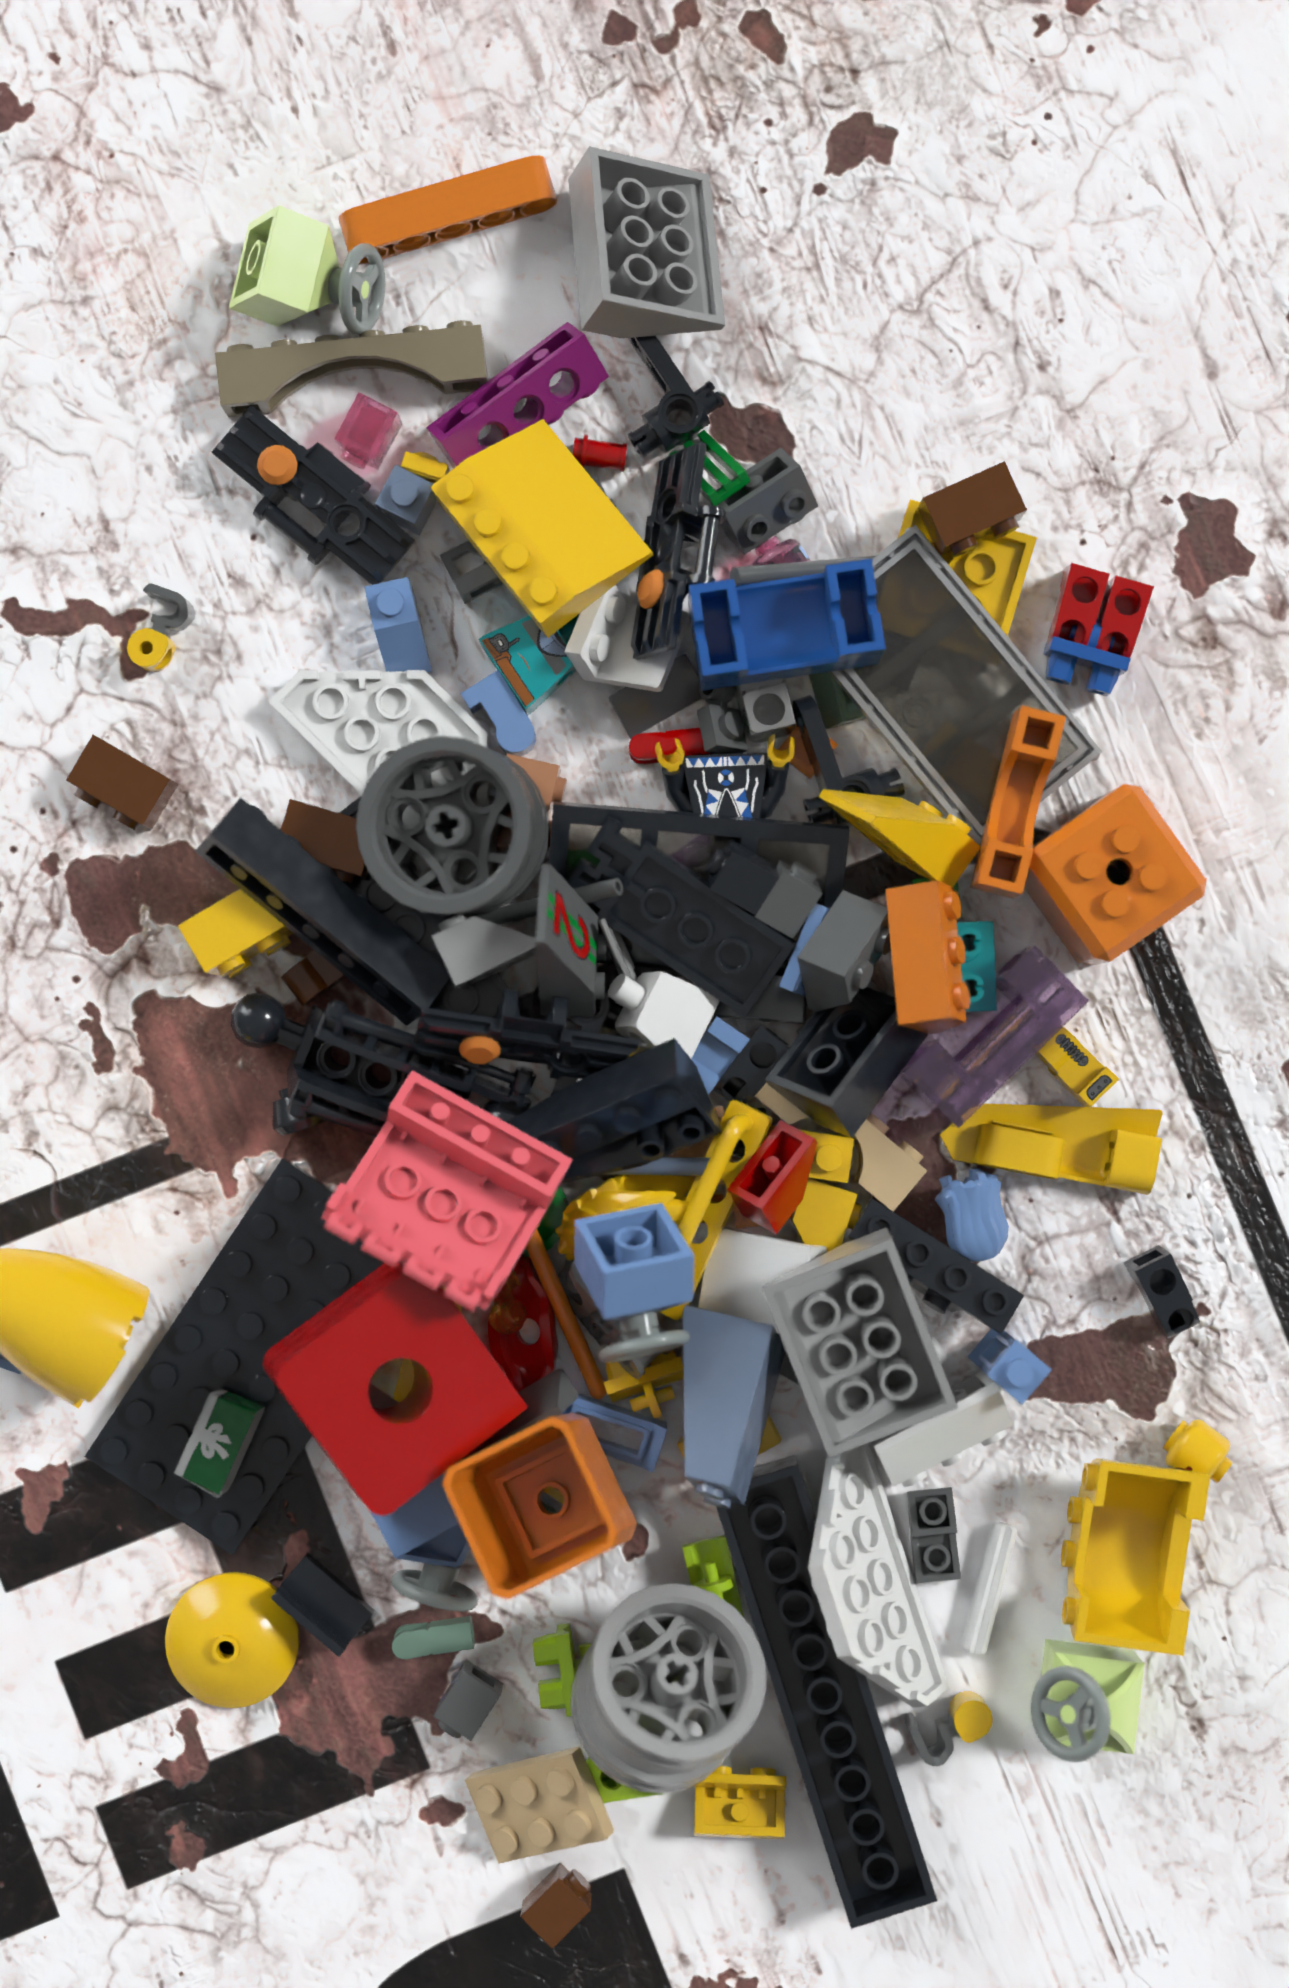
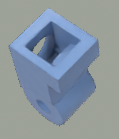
M499 670L460 693L472 714L482 708L485 710L496 727L497 741L506 754L521 757L533 749L536 743V733L532 722Z
M717 1016L703 1034L691 1059L698 1068L708 1095L750 1040Z

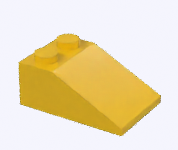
M823 789L818 796L892 860L929 881L938 880L953 887L981 848L967 835L971 828L952 814H948L946 819L942 818L944 815L938 809L923 800L917 806L900 797Z

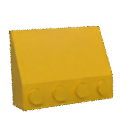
M544 419L468 457L430 487L440 506L547 638L653 556L650 548Z

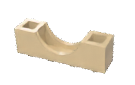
M767 1082L754 1095L756 1099L789 1125L809 1117L769 1086ZM870 1113L853 1136L859 1153V1166L855 1182L886 1208L894 1211L927 1170L919 1164L923 1156L904 1140L897 1146L885 1136V1133L890 1128L874 1114Z

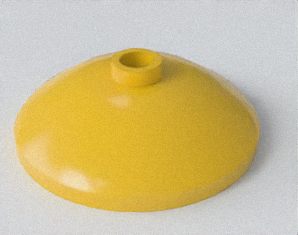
M227 1572L201 1580L180 1598L171 1612L167 1623L165 1649L172 1673L188 1693L212 1706L241 1708L263 1701L283 1685L296 1662L300 1634L298 1622L271 1599L277 1590L275 1586L251 1574ZM223 1641L232 1643L234 1653L230 1655L224 1654L220 1650V1643Z

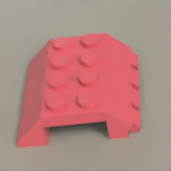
M411 1071L388 1108L387 1121L346 1185L340 1183L326 1204V1210L322 1216V1219L327 1221L324 1229L351 1244H354L358 1239L363 1241L364 1243L361 1248L363 1251L392 1267H395L399 1262L404 1264L405 1267L402 1273L434 1291L440 1285L447 1288L444 1296L473 1312L479 1306L486 1310L500 1292L544 1217L573 1159L420 1074Z

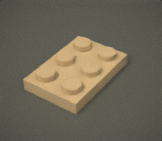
M580 1746L473 1772L465 1779L498 1864L607 1840L614 1832Z

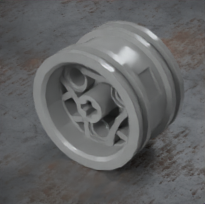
M669 1583L649 1586L629 1595L611 1611L599 1629L592 1645L581 1660L572 1683L570 1708L575 1732L585 1752L601 1771L615 1781L642 1792L670 1793L685 1790L704 1781L723 1763L733 1747L747 1734L760 1713L766 1692V1666L761 1645L751 1626L732 1605L716 1594L692 1585ZM641 1639L647 1647L634 1652L630 1642ZM677 1644L684 1646L694 1653L695 1656L684 1655L678 1649ZM713 1680H715L718 1686L720 1696H716ZM618 1681L626 1684L630 1688L632 1696L622 1697L618 1695L613 1689L612 1682ZM684 1720L697 1722L702 1729L703 1736L690 1734L684 1725Z

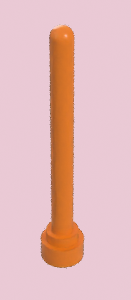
M536 1229L526 1246V1250L590 1395L594 1399H602L607 1394L604 1380L540 1234Z

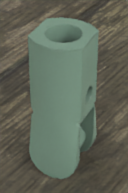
M465 1616L431 1621L430 1623L401 1625L394 1634L392 1641L393 1653L400 1659H412L427 1656L431 1653L435 1655L474 1649L475 1635L472 1617Z

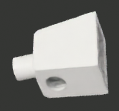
M661 971L642 973L636 982L625 974H620L614 979L608 990V996L623 1006L615 1022L616 1030L623 1037L639 1039L637 1050L640 1053L675 1038L691 1059L720 1000L702 988Z

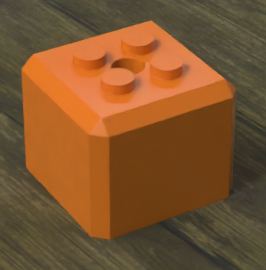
M1123 784L1102 796L1033 845V854L1024 889L1075 961L1081 964L1097 965L1113 961L1202 898L1205 894L1207 879L1140 786ZM1112 860H1121L1129 867L1130 877L1124 885H1115L1107 877L1106 869Z
M576 1413L549 1417L449 1467L442 1484L491 1594L506 1600L632 1539L637 1525L589 1419ZM548 1487L557 1488L563 1495L564 1504L558 1513H550L542 1505L541 1497L544 1490Z

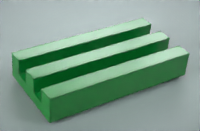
M703 430L697 434L699 442L705 443L706 452L711 454L735 478L731 481L705 455L703 469L722 488L716 492L702 477L700 493L713 506H717L751 482L746 470ZM688 440L686 443L683 444V447L685 449L691 445H694V443L691 440ZM674 450V451L671 452L669 455L674 454V453H676L677 451Z

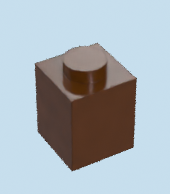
M560 1862L523 1900L520 1917L553 1949L591 1910V1886L580 1872L575 1869L569 1871Z

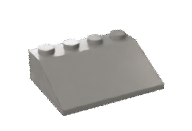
M589 146L568 178L581 330L617 338L722 330L725 326L709 174Z
M887 1228L847 1242L761 1287L829 1458L958 1408L895 1244Z

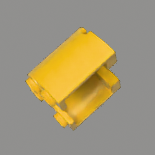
M1095 1458L1090 1463L1084 1464L1078 1497L1070 1496L1068 1502L1067 1520L1068 1523H1072L1070 1540L1063 1541L1061 1549V1566L1068 1568L1067 1596L1064 1598L1062 1606V1623L1070 1625L1074 1641L1184 1656L1190 1610L1180 1597L1192 1519L1204 1521L1211 1477L1209 1474Z

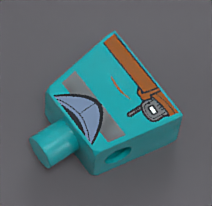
M579 614L549 638L544 635L530 616L519 619L479 638L481 647L495 668L499 670L527 716L534 712L577 671L564 651Z

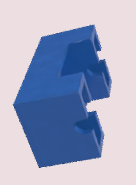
M872 558L826 565L824 573L746 585L736 586L735 579L689 585L688 609L701 691L878 665L886 647L881 615L878 613L876 606L877 590Z

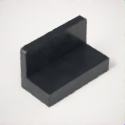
M309 1553L302 1558L271 1597L278 1606L338 1657L342 1655L349 1642L375 1611Z

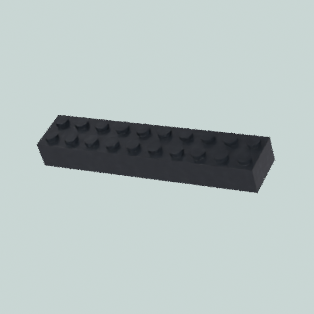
M795 1455L755 1467L745 1505L731 1502L729 1509L716 1508L850 1928L853 1929L938 1900L867 1678L837 1657L832 1640L827 1632L826 1621L817 1594L813 1590L808 1566L816 1519Z

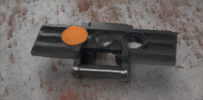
M252 405L248 407L211 452L264 496L255 507L253 515L260 521L266 519L308 554L307 560L313 565L319 564L329 552H332L369 584L374 585L382 583L415 543L414 538L363 497L361 492L366 494L371 487L367 480L361 475L354 473L323 444L317 442L307 450ZM287 496L294 502L298 501L325 526L316 538L277 506L284 497ZM350 513L356 515L360 520L358 531L351 536L338 534L340 524L346 520Z
M702 442L691 445L659 461L652 512L647 517L644 542L653 552V556L640 565L635 591L638 595L631 647L634 651L633 658L637 660L675 649L683 601L689 592V585L715 582V578L712 577L717 537L719 525L725 521L726 511L721 507L713 505L699 506L706 444ZM698 544L693 573L681 568V563H679L681 549Z
M508 989L503 990L502 1005L498 1004L496 1014L493 1017L422 1007L412 1043V1051H417L422 1056L479 1064V1068L488 1069L490 1061L496 1058L547 1065V1070H550V1078L559 1079L560 1076L583 1079L597 1071L636 1055L639 1047V1039L565 1029L567 998L553 997L551 1012H548L545 1020L520 1017L517 1003L518 991Z

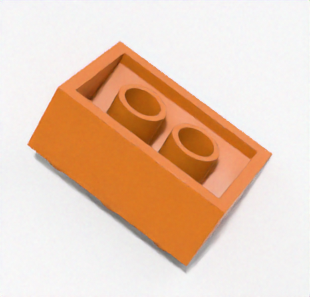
M938 880L886 889L898 1025L928 1034H937L966 1023L965 1010L970 1006V994L966 983L962 981L961 964L965 962L966 953L963 940L958 936L956 919L961 916V903L958 894L954 891L953 887Z

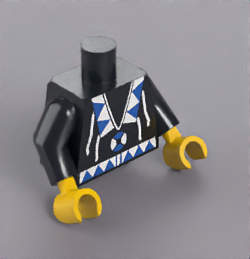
M775 734L771 735L768 739V755L767 752L684 756L681 742L678 739H675L677 749L673 754H662L660 742L655 745V752L662 766L666 796L676 811L767 819L771 817L785 792L789 762L793 759L795 751V741L790 736L789 747L786 750L780 751L774 748ZM714 836L715 851L717 848L724 850L730 839L741 844V838Z

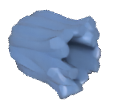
M980 1168L969 1169V1177H965L964 1182L959 1180L952 1181L950 1175L939 1178L942 1190L936 1196L935 1201L945 1215L946 1236L949 1248L971 1262L989 1260L1000 1254L1008 1239L1009 1225L1001 1204V1182L998 1180L997 1175L981 1171Z

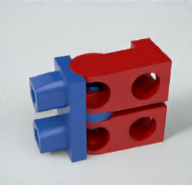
M1071 563L1063 572L1060 584L1061 590L1043 655L1048 656L1045 679L1068 685L1071 683L1075 666L1080 665L1091 669L1085 690L1102 696L1110 695L1118 677L1128 670L1130 657L1135 647L1154 586L1117 575L1108 581L1110 573ZM1102 600H1104V601H1103L1102 608H1101V612H1100V615H1099V619H1097L1098 614H1099V611H1100V607H1101V604H1102Z

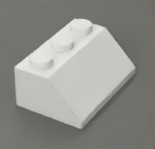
M980 1371L950 1387L958 1406L957 1409L870 1442L894 1487L902 1483L903 1487L914 1485L927 1476V1469L939 1463H942L944 1467L952 1465L966 1457V1449L980 1442L983 1446H987L1006 1436L1005 1429L1014 1425L997 1384L984 1371Z

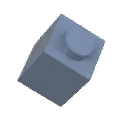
M395 464L375 502V506L395 524L420 536L437 503V499L430 488L433 483Z

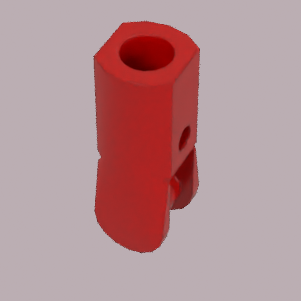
M700 727L670 730L665 733H640L632 737L629 742L630 758L638 765L659 763L655 752V745L660 742L662 754H673L677 749L675 739L680 740L684 756L710 755V753L704 751Z

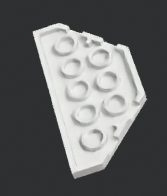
M299 670L268 701L361 795L368 780L385 759L399 748L419 739L438 736L465 738L489 748L488 733L425 670H407V672H381L380 670L318 672L317 670ZM463 764L466 772H468L474 766H476L472 764ZM447 766L431 773L432 788L440 787L453 781ZM484 783L477 790L476 798L481 807H488V783ZM415 804L408 806L402 814V821L407 829L415 828L421 819L420 810ZM471 859L463 861L457 870L458 878L463 884L477 871V867Z
M869 1443L830 1458L827 1455L808 1570L812 1579L813 1590L817 1594L826 1621L828 1635L832 1640L839 1659L912 1708L926 1707L948 1690L949 1686Z

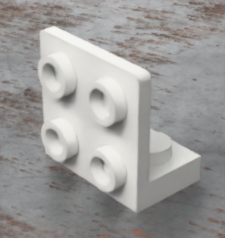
M615 585L580 613L564 652L583 680L660 692L663 690L690 623L688 612L682 611L675 649L645 659H634L631 639L637 604L626 603Z

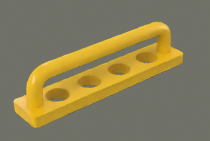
M738 1100L730 1101L720 1122L722 1133L715 1135L704 1158L710 1159L702 1176H696L685 1199V1201L690 1203L678 1227V1230L694 1254L693 1294L735 1205L728 1191L721 1202H711L710 1200L720 1179L724 1181L726 1188L731 1185L763 1143L773 1121L771 1116ZM740 1138L745 1145V1154L740 1161L731 1162L729 1159ZM701 1220H703L708 1226L707 1238L702 1243H695L692 1240ZM690 1302L660 1311V1313L674 1320H679L683 1318L685 1305L688 1306Z

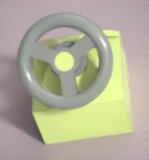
M278 205L248 225L229 309L279 327L333 303L339 305L340 314L346 328L353 334L361 335L363 331L371 330L374 327L383 307L386 284L383 261L380 253L373 245L361 243L350 251L343 267L340 268L329 225ZM366 257L370 263L364 273L356 272L358 264ZM370 294H371V300H370V304H369V307H368V300H369ZM353 307H356V317L354 315Z
M1045 1639L1041 1678L1033 1690L1030 1710L1034 1730L1041 1743L1051 1754L1068 1762L1089 1760L1099 1753L1100 1750L1134 1754L1145 1663L1134 1650Z

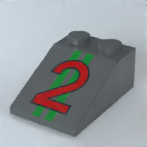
M541 864L535 940L540 1015H547L548 1012H551L553 997L567 998V1016L595 1017L596 999L604 1000L605 972H597L598 961H606L607 940L604 934H599L597 914L551 864Z

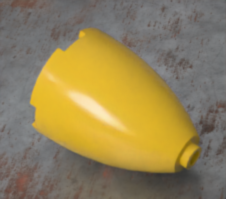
M0 1248V1354L42 1388L67 1403L80 1408L84 1400L91 1403L123 1359L126 1350L123 1348L133 1330V1325L130 1323L132 1320L137 1323L142 1320L148 1304L150 1290L147 1286L121 1273L87 1260L34 1249Z

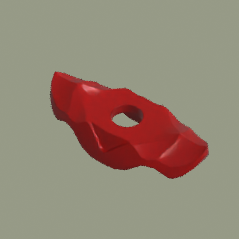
M524 1255L520 1256L500 1292L497 1294L495 1303L489 1313L487 1324L491 1352L504 1369L508 1380L517 1392L555 1371L558 1355L555 1313L530 1257H523ZM525 1318L534 1320L539 1326L540 1336L534 1344L525 1342L520 1335L519 1327Z

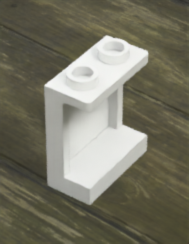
M724 1227L705 1267L698 1308L773 1325L776 1332L779 1333L761 1287L825 1254L827 1247L749 1233L744 1229Z

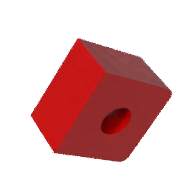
M400 1262L395 1267L386 1263L382 1264L272 1346L263 1358V1368L266 1374L347 1485L370 1512L379 1516L393 1513L446 1472L449 1467L455 1465L528 1408L454 1302L444 1296V1288L440 1285L434 1291L402 1273L405 1265ZM396 1358L410 1359L414 1369V1382L409 1394L400 1403L392 1407H372L369 1402L368 1387L375 1371L389 1360Z

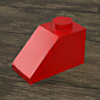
M782 1120L777 1123L727 1188V1191L744 1217L777 1235L803 1200L818 1144L816 1139Z

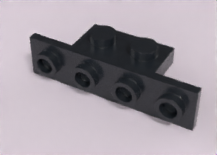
M870 1199L848 1238L855 1240L887 1228L911 1287L924 1294L922 1301L927 1306L942 1314H945L947 1310L950 1312L963 1310L997 1333L1002 1334L1024 1295L879 1202Z

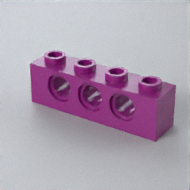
M566 322L427 426L426 429L454 469L468 457L542 419L548 425L556 422L562 417L564 410L576 401L587 398L595 393L599 388V384L606 380L609 375L585 334L571 323ZM561 371L559 381L549 387L551 378ZM526 398L524 407L519 412L514 413L515 405L521 399ZM491 425L487 436L478 439L480 431L485 426Z

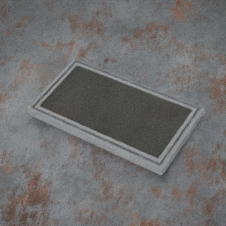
M914 525L907 528L902 536L872 559L877 590L876 606L878 613L881 615L886 647L878 665L831 671L829 673L946 816L952 814L971 828L967 835L980 846L1012 715L1021 705L1066 716L1056 760L1047 778L1040 802L1088 763L1096 761L1103 751L919 528Z

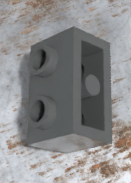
M779 448L747 469L746 472L751 482L717 505V507H721L726 511L725 521L721 524L726 536L744 555L755 548L761 547L768 539L789 525L799 522L806 514L818 507L801 466L782 448Z

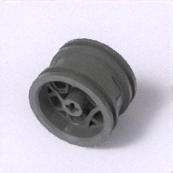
M448 736L419 739L399 748L385 759L365 786L358 806L356 824L359 850L368 871L384 891L400 903L423 912L457 915L461 913L463 915H473L490 912L510 903L525 891L541 868L547 853L550 831L546 804L538 786L525 769L506 755L465 738ZM463 764H472L476 766H474L471 770L466 772ZM447 766L453 781L440 787L432 788L431 773ZM491 782L496 789V799L490 806L481 807L476 798L477 790L484 783ZM415 804L420 810L421 819L415 828L407 829L403 824L402 814L408 806ZM510 811H512V818L507 816ZM503 825L513 829L512 840L507 854L497 853L498 838ZM416 853L422 856L431 868L421 878H418L408 865ZM471 859L477 867V875L473 882L465 885L459 880L457 870L463 861ZM495 863H500L501 865H500L499 868L496 870V864H495ZM440 882L444 893L432 887Z

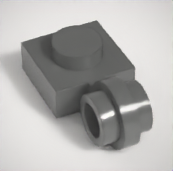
M699 682V694L707 703L706 706L697 710L705 752L738 754L748 751L740 709L727 707V703L733 699L736 693V686L701 691Z

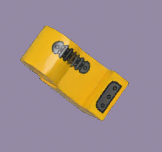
M1057 1022L1031 1046V1050L1046 1065L1047 1070L1083 1107H1092L1119 1080L1074 1035Z

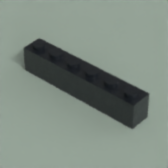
M242 797L222 817L195 850L198 855L406 1026L420 1017L422 1007H430L451 977L448 969L442 965L437 956L422 949L408 937L406 931L401 926L385 918L373 908L371 902L365 896L355 893L338 878L337 874L330 867L319 863L302 848L297 839L282 832L267 819L261 809L249 804Z

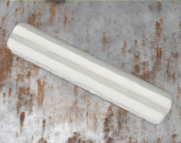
M994 1522L991 1526L962 1639L964 1650L978 1655H984L987 1651L1017 1534L1014 1526L1004 1522Z

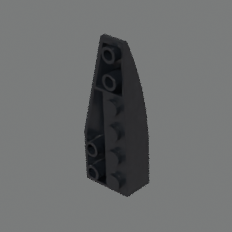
M675 1038L583 1078L556 1092L508 1122L511 1126L573 1159L561 1184L640 1167L722 1133L720 1122L698 1068Z

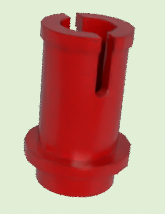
M584 434V438L575 437L573 456L583 468L589 466L624 472L627 443L620 444L590 440L586 434Z

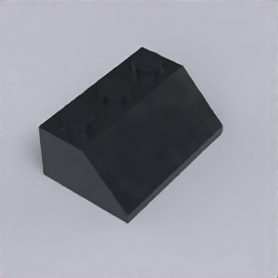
M868 987L864 989L859 988L850 1003L816 1012L766 1077L765 1081L819 1125L853 1138L921 1046L928 1033L898 1025L896 997Z

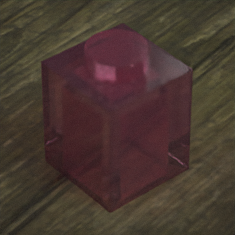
M358 392L334 438L339 450L342 451L340 457L359 469L364 470L365 466L369 465L379 470L403 425L399 413Z

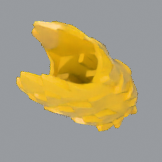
M617 1175L614 1178L607 1179L603 1184L594 1188L591 1187L573 1199L563 1212L562 1225L555 1228V1232L560 1237L558 1252L565 1254L566 1259L569 1261L575 1259L574 1220L662 1203L678 1228L690 1203L685 1201L687 1197L685 1194L694 1182L693 1176Z

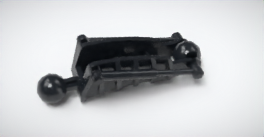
M258 992L247 994L238 1000L232 1009L230 1026L236 1039L245 1046L261 1049L279 1043L295 1050L287 1069L288 1098L290 1100L287 1111L295 1118L301 1119L308 1114L377 1137L387 1121L390 1104L411 1071L420 1074L468 1101L472 1091L492 1099L484 1104L482 1109L506 1123L528 1110L532 1104V1101L525 1096L529 1095L537 1076L531 1068L526 1066L516 1067L515 1072L512 1073L489 1065L488 1069L479 1068V1064L422 1056L417 1051H412L414 1034L349 1012L346 1004L339 1000L329 1001L326 1010L312 1005L305 1026L286 1018V1013L281 1003L268 994ZM332 1046L347 1050L350 1055V1063L347 1065L337 1063L331 1054ZM448 1062L465 1067L469 1070L467 1071L462 1068L453 1066L451 1064H448ZM373 1063H381L388 1066L392 1075L391 1081L382 1082L376 1079L372 1072ZM482 1073L510 1083L509 1087L511 1089L482 1078L478 1074ZM320 1098H324V1099L329 1100V1101H331V1102H333V1103H336V1104H338V1105H335V1104H332V1103H329V1102L320 1100Z

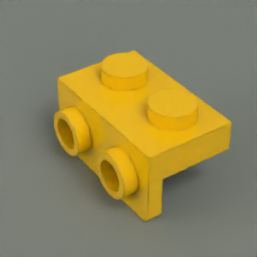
M719 1766L704 1781L695 1785L694 1836L784 1839L787 1777L776 1776L777 1770L774 1768H751L750 1775L732 1774L731 1767Z

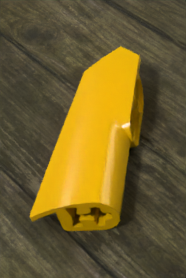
M974 1103L939 1136L952 1160L1048 1179L1058 1180L1059 1177L1149 1195L1155 1182L1162 1138L1157 1137L1163 1112L1160 1109Z

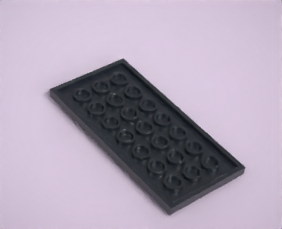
M286 1158L281 1159L84 1456L231 1555L236 1552L312 1437L263 1368L264 1355L272 1346L385 1263L361 1249L363 1241L358 1239L354 1244H351L324 1229L327 1221L322 1219V1216L326 1210V1204L335 1191ZM221 1388L265 1407V1410L230 1488L217 1498L174 1472L187 1442L193 1434V1429L209 1394Z

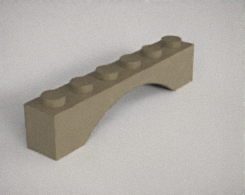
M461 320L448 323L446 328L429 330L427 326L414 325L404 328L402 330L403 333L386 335L381 330L363 331L358 338L341 339L338 335H322L316 337L315 342L297 344L295 340L282 339L272 342L271 347L253 348L252 345L248 344L231 345L227 347L226 352L215 353L220 406L228 417L242 416L250 405L262 414L272 413L286 398L308 383L330 374L353 369H384L405 373L429 383L445 394L476 391L488 382L481 324L473 325L470 321Z

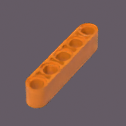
M533 155L359 205L341 213L338 220L348 254L358 244L368 243L378 250L382 259L545 212L553 208L558 200L545 158L540 155ZM364 257L359 264H367L369 261Z

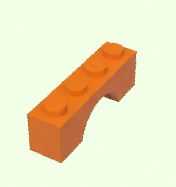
M1023 705L1013 713L970 888L1012 899L1023 894L1033 854V832L1036 816L1047 778L1056 760L1066 716Z

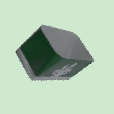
M785 678L736 685L735 695L744 723V731L750 741L755 743L765 742L773 734H775V739L790 735L795 729L796 721L786 681L782 683ZM764 694L778 696L785 706L783 718L774 725L760 723L753 713L755 701Z
M221 1388L211 1392L174 1473L219 1498L230 1488L262 1418L265 1407Z

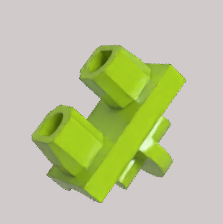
M725 1535L683 1544L682 1549L690 1584L716 1594L732 1605L744 1617Z
M566 1623L557 1625L556 1633L534 1638L532 1645L536 1667L559 1664L561 1678L539 1680L538 1689L541 1709L565 1708L566 1717L572 1716L570 1708L572 1683L577 1668L592 1643L580 1644V1659L575 1660L571 1624Z

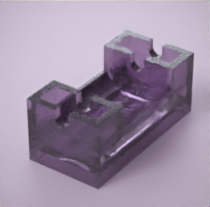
M1036 945L1020 949L996 973V987L1010 1003L957 1055L952 1057L938 1041H926L918 1048L898 1075L947 1126L959 1128L1089 1002Z

